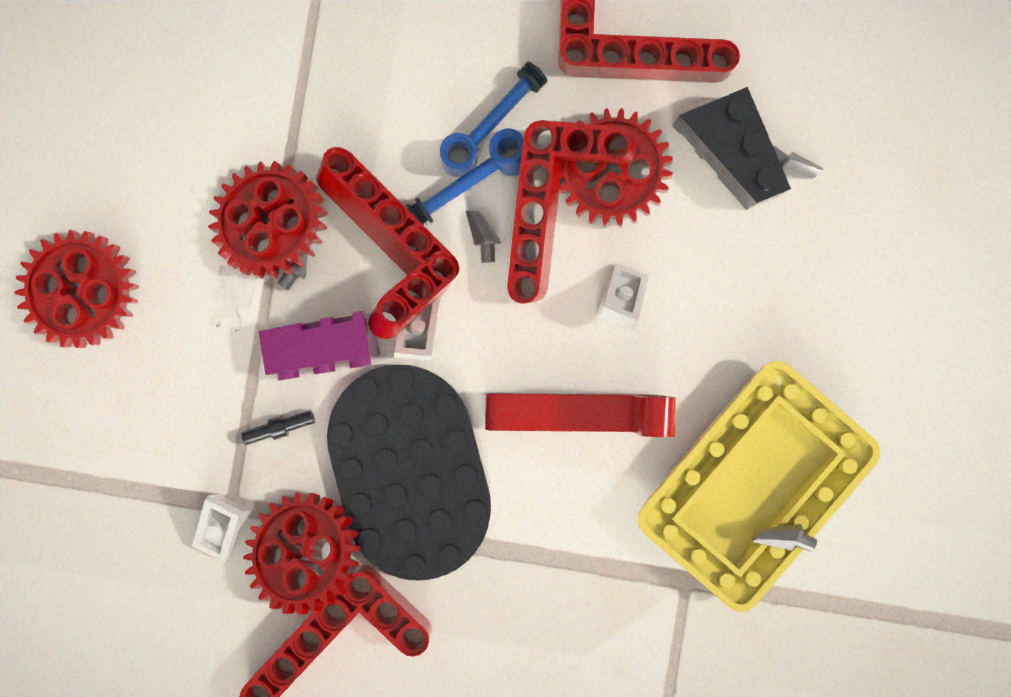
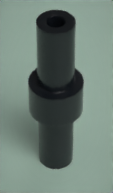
M311 409L286 418L280 415L268 419L267 424L241 432V437L245 445L271 437L274 440L289 436V431L314 424L315 417Z

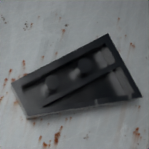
M748 87L678 116L672 125L695 148L694 152L701 159H704L718 174L717 178L746 210L775 199L791 189Z

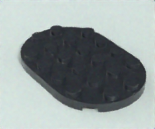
M384 366L371 370L354 380L342 392L332 409L327 428V447L345 516L352 517L353 519L348 528L359 533L353 538L355 545L361 547L359 551L375 567L401 579L430 580L457 570L476 553L482 544L491 516L489 486L471 419L464 401L446 380L427 369L417 366Z

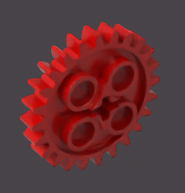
M605 108L603 119L600 120L591 112V124L612 125L624 128L635 138L640 152L635 154L628 163L620 164V174L618 175L613 171L606 174L607 164L598 163L597 168L591 173H583L578 169L581 161L563 160L562 168L564 170L561 171L560 181L566 182L560 186L559 193H571L565 201L567 207L578 203L579 205L575 212L576 216L580 217L588 211L590 224H593L598 216L602 217L604 228H607L611 218L616 219L619 228H622L623 217L627 216L633 224H636V212L640 211L645 216H650L647 204L650 202L653 205L660 206L661 200L656 193H668L669 187L661 182V180L672 179L673 172L663 169V167L673 162V157L662 156L669 149V142L657 143L662 135V130L658 129L650 133L651 119H647L641 125L638 124V112L636 111L630 119H625L624 110L620 108L617 117L611 118L608 108ZM586 133L576 136L573 141L575 152H581L587 147L588 136ZM625 147L618 151L609 148L611 155H619L624 151ZM635 164H643L649 169V174L647 177L637 180L630 176L629 169ZM606 174L592 189L587 188L590 182ZM606 186H614L619 189L620 195L615 201L606 202L599 196L601 190Z
M260 161L257 166V172H254L248 166H244L245 177L240 178L237 174L233 173L232 179L235 184L231 187L222 183L221 187L226 192V195L224 197L214 196L213 198L220 204V208L209 210V214L215 217L217 222L208 225V228L218 233L211 239V242L221 247L217 253L224 259H228L227 264L234 269L239 268V271L247 276L253 271L254 276L263 279L267 271L269 276L277 279L279 268L288 275H291V264L295 262L303 268L305 265L302 256L304 254L312 257L315 256L314 251L310 248L311 244L323 243L316 235V232L327 230V226L318 220L328 215L327 211L319 206L325 200L319 193H315L318 187L311 180L307 181L308 177L301 170L296 173V170L290 164H287L283 169L277 161H273L269 170ZM278 190L276 197L271 201H267L268 195L272 191ZM249 212L248 218L239 224L241 215ZM298 216L297 224L287 229L288 221ZM269 238L268 246L259 252L258 247L260 243Z
M69 230L67 238L64 234L54 233V243L41 239L42 252L34 249L29 250L34 260L32 263L21 261L20 264L28 272L26 275L16 276L15 279L25 284L24 288L14 291V294L25 296L26 301L20 303L17 309L29 310L30 313L23 321L24 323H37L33 331L34 334L44 335L47 333L46 342L57 343L59 341L60 347L71 348L72 344H74L75 348H86L87 341L91 346L101 345L100 336L104 339H113L112 327L121 330L125 329L120 318L122 316L133 317V313L126 307L127 304L138 303L136 298L129 296V292L138 289L139 285L130 283L128 280L137 272L133 269L124 268L130 261V258L125 255L117 256L121 248L120 246L115 244L108 245V238L100 235L95 238L94 233L84 231L80 235L77 231ZM85 256L87 267L80 273L78 263ZM61 262L65 273H63L59 267ZM54 276L57 281V286L52 293H50L48 289V282ZM105 286L108 291L107 298L103 303H100L98 291L101 287ZM74 306L77 316L75 321L70 323L68 311ZM90 307H92L95 311L94 317H92V311Z
M296 492L294 499L284 495L281 500L282 506L272 502L269 504L270 515L258 514L263 523L261 527H250L252 532L256 534L255 539L245 540V544L253 549L252 553L244 555L243 559L252 561L253 566L245 571V575L256 576L250 588L262 589L258 599L263 601L270 600L269 608L280 609L282 607V613L293 614L296 611L297 615H307L309 609L312 612L322 611V602L325 605L335 604L333 592L337 594L346 593L342 585L343 580L354 581L355 579L348 572L349 567L359 566V562L351 558V553L361 550L360 546L351 544V540L359 533L358 531L347 530L353 519L348 516L341 517L344 507L339 505L332 506L333 499L327 497L320 499V495L315 493H309L307 497L304 493ZM304 519L305 529L299 535L298 524ZM281 532H283V534L285 535V537L288 539L289 542H286V541L281 537V535H280ZM328 542L330 553L324 559L322 557V548ZM294 545L303 547L300 550L299 548H296ZM280 548L281 558L276 563L274 558L275 552ZM315 564H317L323 570V575H321L319 570L315 567ZM304 571L306 580L303 587L300 588L298 578L301 572Z

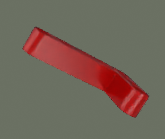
M560 0L558 63L561 71L568 76L717 83L727 79L739 63L740 52L738 47L733 42L725 39L594 34L595 0ZM572 14H579L584 17L586 22L582 25H574L569 22L568 17ZM576 49L583 53L584 59L577 62L571 61L566 56V53L569 50ZM606 51H614L619 55L620 61L609 63L603 58L602 54ZM644 52L652 54L656 59V63L651 65L643 63L639 58V54ZM675 55H687L692 65H680ZM712 56H722L727 62V67L721 68L716 66Z
M547 120L534 121L526 128L523 137L507 282L508 294L515 302L520 304L536 303L547 294L563 160L616 165L628 163L636 154L637 142L624 128L612 125ZM550 130L552 136L551 143L548 147L540 149L537 142L539 135L544 131ZM586 133L588 136L587 147L581 152H575L573 149L574 139L579 134ZM623 136L626 140L624 151L619 155H611L609 151L610 142L615 137ZM544 167L547 171V180L543 185L537 187L533 180L534 173L539 168ZM539 204L543 209V216L538 223L534 224L530 220L529 213L534 205ZM534 241L539 247V253L531 261L527 258L525 249L529 242ZM527 277L533 281L535 286L534 293L530 297L524 295L521 290L522 281Z
M332 147L324 153L316 175L318 186L407 275L381 297L369 316L368 325L371 332L378 338L392 339L446 292L459 274L460 266L455 256L351 152L341 147ZM383 220L390 222L392 225L386 224ZM408 245L413 246L417 251L412 250ZM433 270L441 273L443 277H440L437 274H435ZM408 291L415 292L420 299L414 298ZM383 313L391 314L396 321L388 320Z
M486 393L485 430L633 432L642 437H675L676 397L648 394Z
M368 565L357 566L351 570L350 574L354 578H365L370 584V590L364 593L359 592L354 588L353 581L343 580L342 585L346 593L337 594L333 592L335 604L341 606L344 610V618L337 619L332 617L328 612V605L322 602V611L312 612L253 674L240 691L239 697H259L253 689V686L256 685L265 688L268 697H280L358 613L368 620L401 653L410 657L420 656L426 651L432 634L431 623L374 568ZM385 602L391 603L396 608L397 615L385 617L381 614L379 605ZM410 628H416L422 632L424 639L419 642H412L406 637L405 631ZM311 631L315 633L319 639V644H308L304 640L303 632ZM284 658L289 660L293 665V671L289 672L281 669L278 659Z

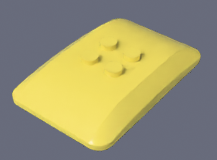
M772 361L760 368L681 458L638 512L637 522L639 528L649 539L729 608L738 612L749 611L757 605L804 550L797 546L790 551L755 543L752 540L755 533L763 528L801 524L803 533L815 537L876 466L880 459L881 450L878 442L790 365L780 361Z

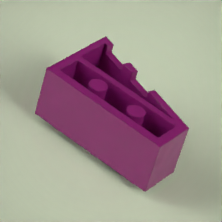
M365 311L353 312L352 316L335 319L328 317L317 322L297 323L258 331L265 375L277 374L278 381L299 378L300 370L313 368L314 375L335 372V364L349 362L350 369L371 366V358L380 357L377 337L371 332L368 325L371 314Z

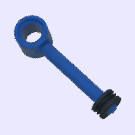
M527 61L524 67L522 66V69L517 71V76L520 80L469 135L454 133L443 140L440 146V157L442 166L449 175L460 178L475 168L477 152L479 151L477 146L530 90L538 93L540 88L548 82L539 67ZM455 149H463L469 154L468 158L462 163L451 161L449 155Z
M511 128L499 130L492 136L489 142L490 158L424 202H421L418 197L415 198L416 203L412 202L413 205L406 204L407 209L423 225L424 223L427 224V221L432 223L434 221L431 217L432 213L495 171L500 170L507 176H518L523 146L522 134ZM508 149H518L512 157H503Z

